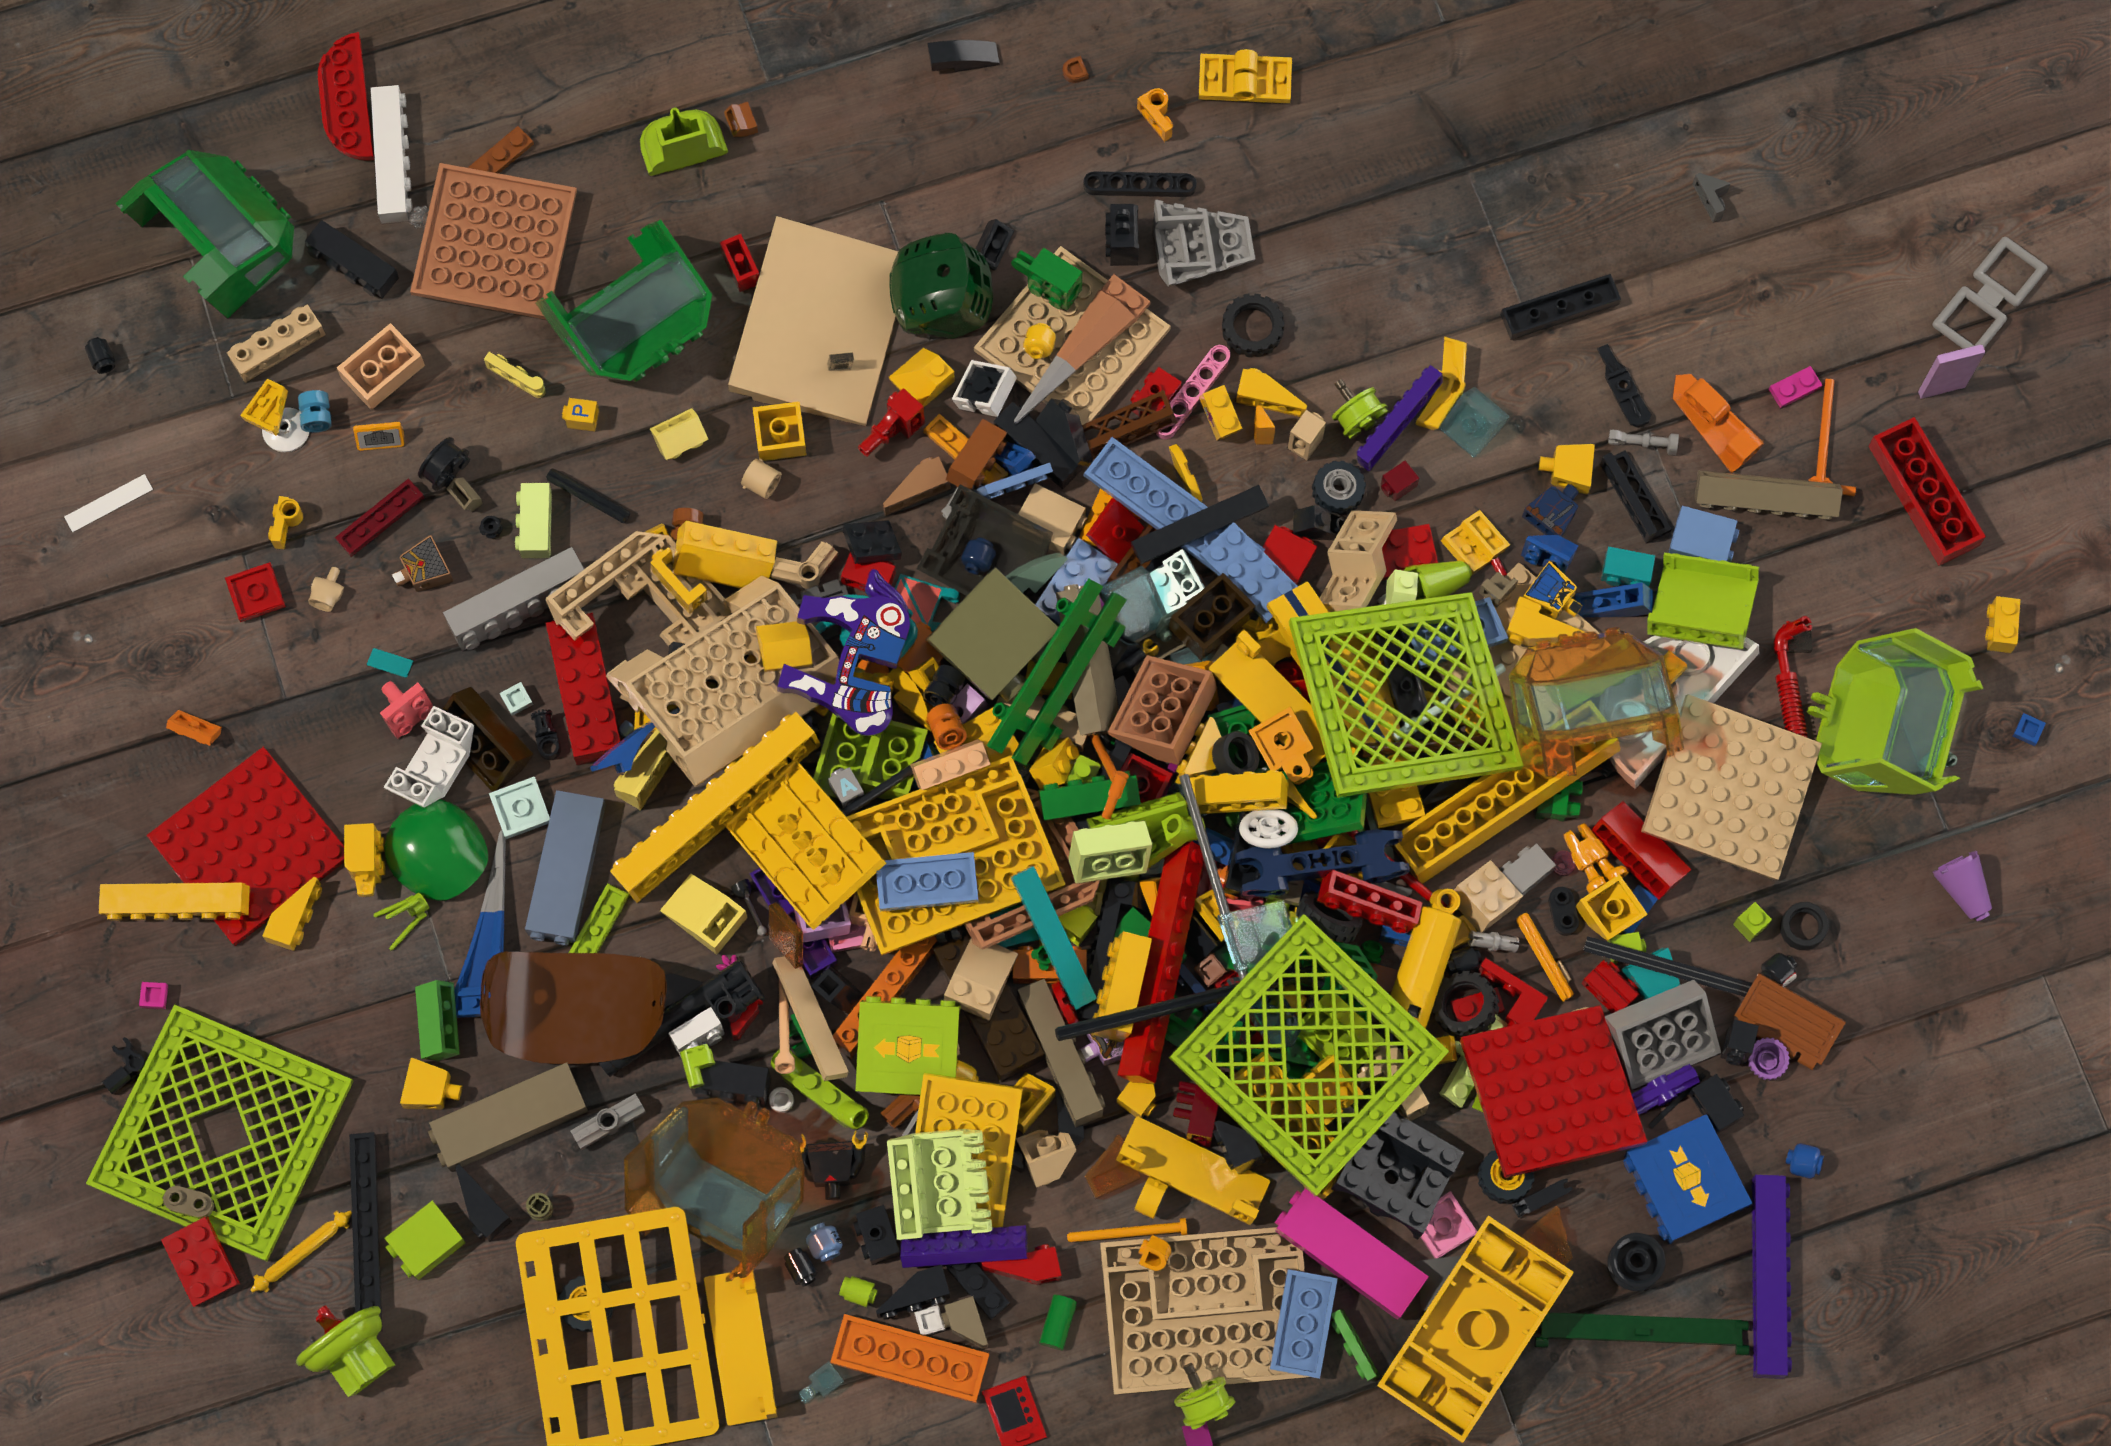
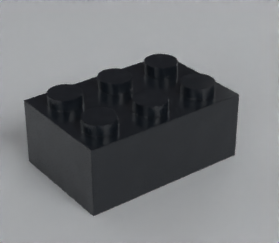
M714 1060V1065L700 1069L704 1085L691 1089L693 1097H697V1100L709 1103L713 1099L720 1100L721 1104L727 1106H736V1103L746 1104V1108L760 1110V1107H767L771 1075L768 1068Z

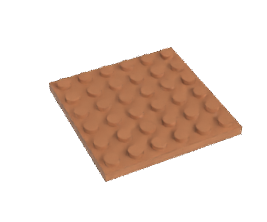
M439 163L411 286V295L546 319L535 303L541 298H548L546 294L550 291H553L555 294L577 188Z

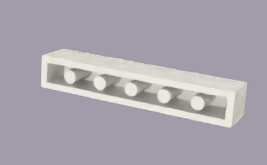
M398 85L372 87L371 101L378 216L381 224L409 221V213L413 212L412 200L411 198L408 199L407 192L411 191V180L406 175V170H410L409 156H405V149H409L408 136L404 135V128L408 127L407 116L403 114L402 108L406 107L405 93L401 94Z

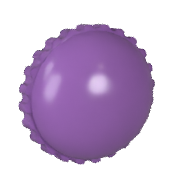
M1767 1037L1766 1039L1762 1038L1760 1041H1756L1752 1055L1748 1059L1751 1071L1759 1078H1763V1080L1768 1079L1770 1081L1777 1079V1077L1780 1078L1789 1065L1790 1057L1788 1056L1787 1048L1779 1040H1774V1038L1769 1039Z

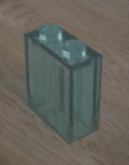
M1142 566L1109 582L1101 590L1105 601H1107L1112 591L1127 599L1116 620L1126 626L1122 634L1133 641L1157 629L1161 617L1167 614L1149 571Z

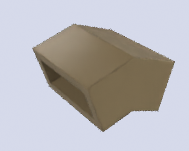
M463 477L455 478L446 488L464 510L469 509L472 513L483 504L482 499ZM459 490H461V491L466 495V497L469 499V501H467V500L463 497V495L459 492Z

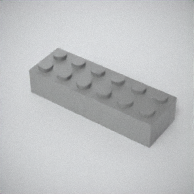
M571 547L443 612L461 650H472L487 638L494 639L501 634V631L509 627L515 628L529 617L541 615L544 609L548 608L545 600L546 597L582 572L584 568Z

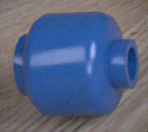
M1799 1143L1795 1146L1794 1150L1789 1149L1786 1164L1790 1165L1791 1174L1812 1179L1815 1174H1820L1824 1156L1821 1155L1819 1148Z

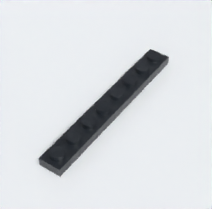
M375 1132L349 1134L355 1313L365 1308L378 1306L381 1309L379 1317L382 1322Z

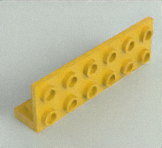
M1243 630L1237 636L1236 643L1209 667V671H1212V674L1261 723L1291 706L1315 750L1305 755L1313 769L1326 755L1312 705L1260 654L1261 646ZM1279 734L1277 736L1278 741L1285 746L1288 736Z
M1139 1116L1135 1118L1116 1158V1161L1160 1180L1170 1187L1248 1225H1251L1259 1212L1260 1203L1270 1184L1269 1179L1250 1170L1238 1174L1236 1169H1230L1225 1158Z
M751 1264L741 1266V1271L704 1278L728 1426L778 1417L754 1271Z

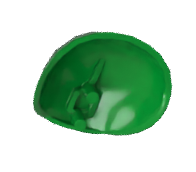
M439 799L425 808L417 804L410 806L392 823L386 835L384 851L389 869L403 886L416 894L419 892L428 899L448 900L458 896L481 876L488 863L487 846L478 826L465 811L448 801Z

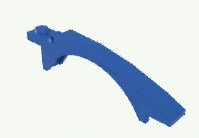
M677 706L668 712L677 714L680 712V709ZM650 721L636 729L602 755L590 767L591 771L600 770L612 765L615 766L617 774L631 770L637 750L646 736L655 728L654 724Z

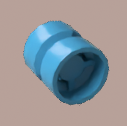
M320 390L301 393L298 396L299 410L302 412L300 414L301 429L305 432H322L330 429L332 424L331 414L327 411L330 408L328 393Z

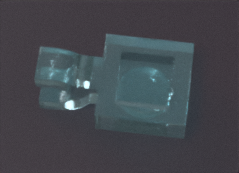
M828 1361L809 1376L812 1384L800 1391L799 1397L804 1404L809 1402L818 1393L825 1398L841 1386L844 1380Z

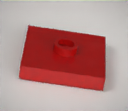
M1111 498L1086 536L1108 558L1119 564L1131 548V541L1136 540L1145 527L1124 505Z
M271 562L225 577L240 623L286 607Z

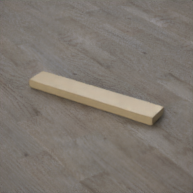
M797 954L774 958L772 964L823 1080L828 1081L847 1077L848 1069Z

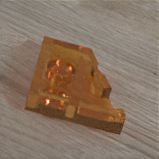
M1120 1134L1114 1138L1111 1145L1085 1175L1095 1200L1141 1178L1137 1170L1116 1161L1124 1143Z

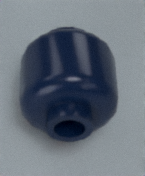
M977 538L967 543L961 556V561L966 566V571L977 575L978 573H985L990 569L996 556V552L993 549L994 546L990 541Z

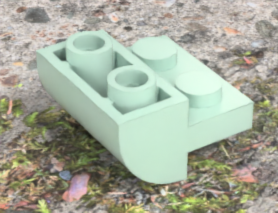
M1183 549L1164 560L1163 565L1145 575L1166 614L1175 609L1182 608L1205 588Z

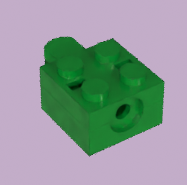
M1044 247L1036 258L1020 250L1016 255L1017 258H1014L1011 264L1016 270L1028 277L1030 292L1037 297L1042 296L1049 300V303L1054 308H1062L1067 312L1082 291L1083 272Z

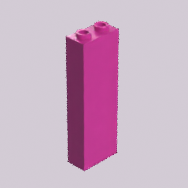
M1306 1188L1302 1193L1297 1190L1289 1201L1293 1206L1288 1213L1282 1211L1274 1222L1278 1225L1275 1232L1298 1249L1303 1250L1305 1254L1398 1320L1429 1276L1321 1198L1315 1197Z

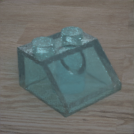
M1473 387L1462 394L1439 429L1475 458L1499 433L1510 416L1477 388Z

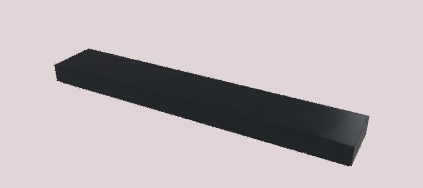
M1257 485L1131 541L1130 544L1140 564H1144L1229 526L1233 522H1238L1267 509L1269 504L1260 486Z

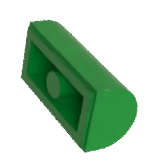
M1053 1295L1039 1341L1040 1345L1063 1351L1077 1301L1065 1296Z

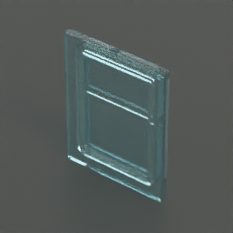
M1284 901L1217 916L1235 972L1252 969L1292 927Z

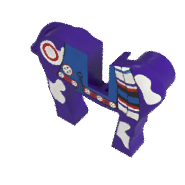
M872 569L869 572L865 585V593L869 598L803 596L797 616V623L805 625L813 622H831L850 632L839 660L836 683L834 685L784 664L777 686V692L797 694L808 699L810 702L826 707L837 718L839 716L853 731L864 736L876 735L884 731L891 722L893 709L889 686L853 677L857 660L859 658L896 669L910 627L909 611L906 602L901 594L887 583L876 569Z

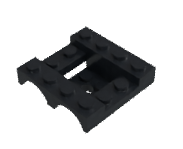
M1393 1112L1340 1170L1331 1190L1343 1191L1356 1196L1369 1207L1372 1214L1377 1217H1388L1402 1223L1412 1232L1413 1238L1418 1240L1424 1234L1450 1176L1455 1172L1464 1152L1398 1113ZM1425 1168V1170H1424V1172H1423V1174H1422V1176H1421V1178H1420V1180H1419V1182H1418V1184H1417V1186H1416V1188H1415V1190H1414V1192H1413L1411 1198L1409 1199V1197H1410V1195H1411V1193H1412V1191H1413V1189H1414V1187H1415V1185H1416V1183H1417V1181H1418V1179H1419V1177H1420V1175H1421L1423 1169ZM1385 1173L1394 1175L1396 1179L1395 1184H1390L1385 1180Z

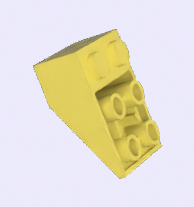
M693 874L686 878L660 910L661 913L716 955L748 918L745 909Z

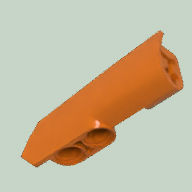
M1692 374L1676 375L1673 400L1731 473L1735 472L1762 448L1764 442L1730 411L1731 407L1728 402L1704 379L1700 378L1697 380Z

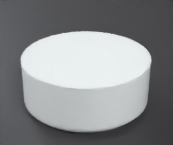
M779 1087L770 1093L769 1104L775 1112L785 1113L792 1108L794 1098L790 1090Z

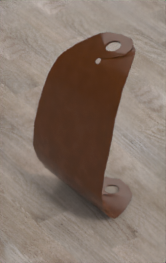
M500 952L493 955L487 961L483 971L480 1015L492 1046L507 1055L522 1060L549 1064H564L566 1062L567 1064H588L623 1059L641 1052L652 1041L662 1024L667 990L665 971L657 963L647 958L618 954ZM655 1000L656 1003H655V1006L653 1007V1006H652V1003H653V1001Z

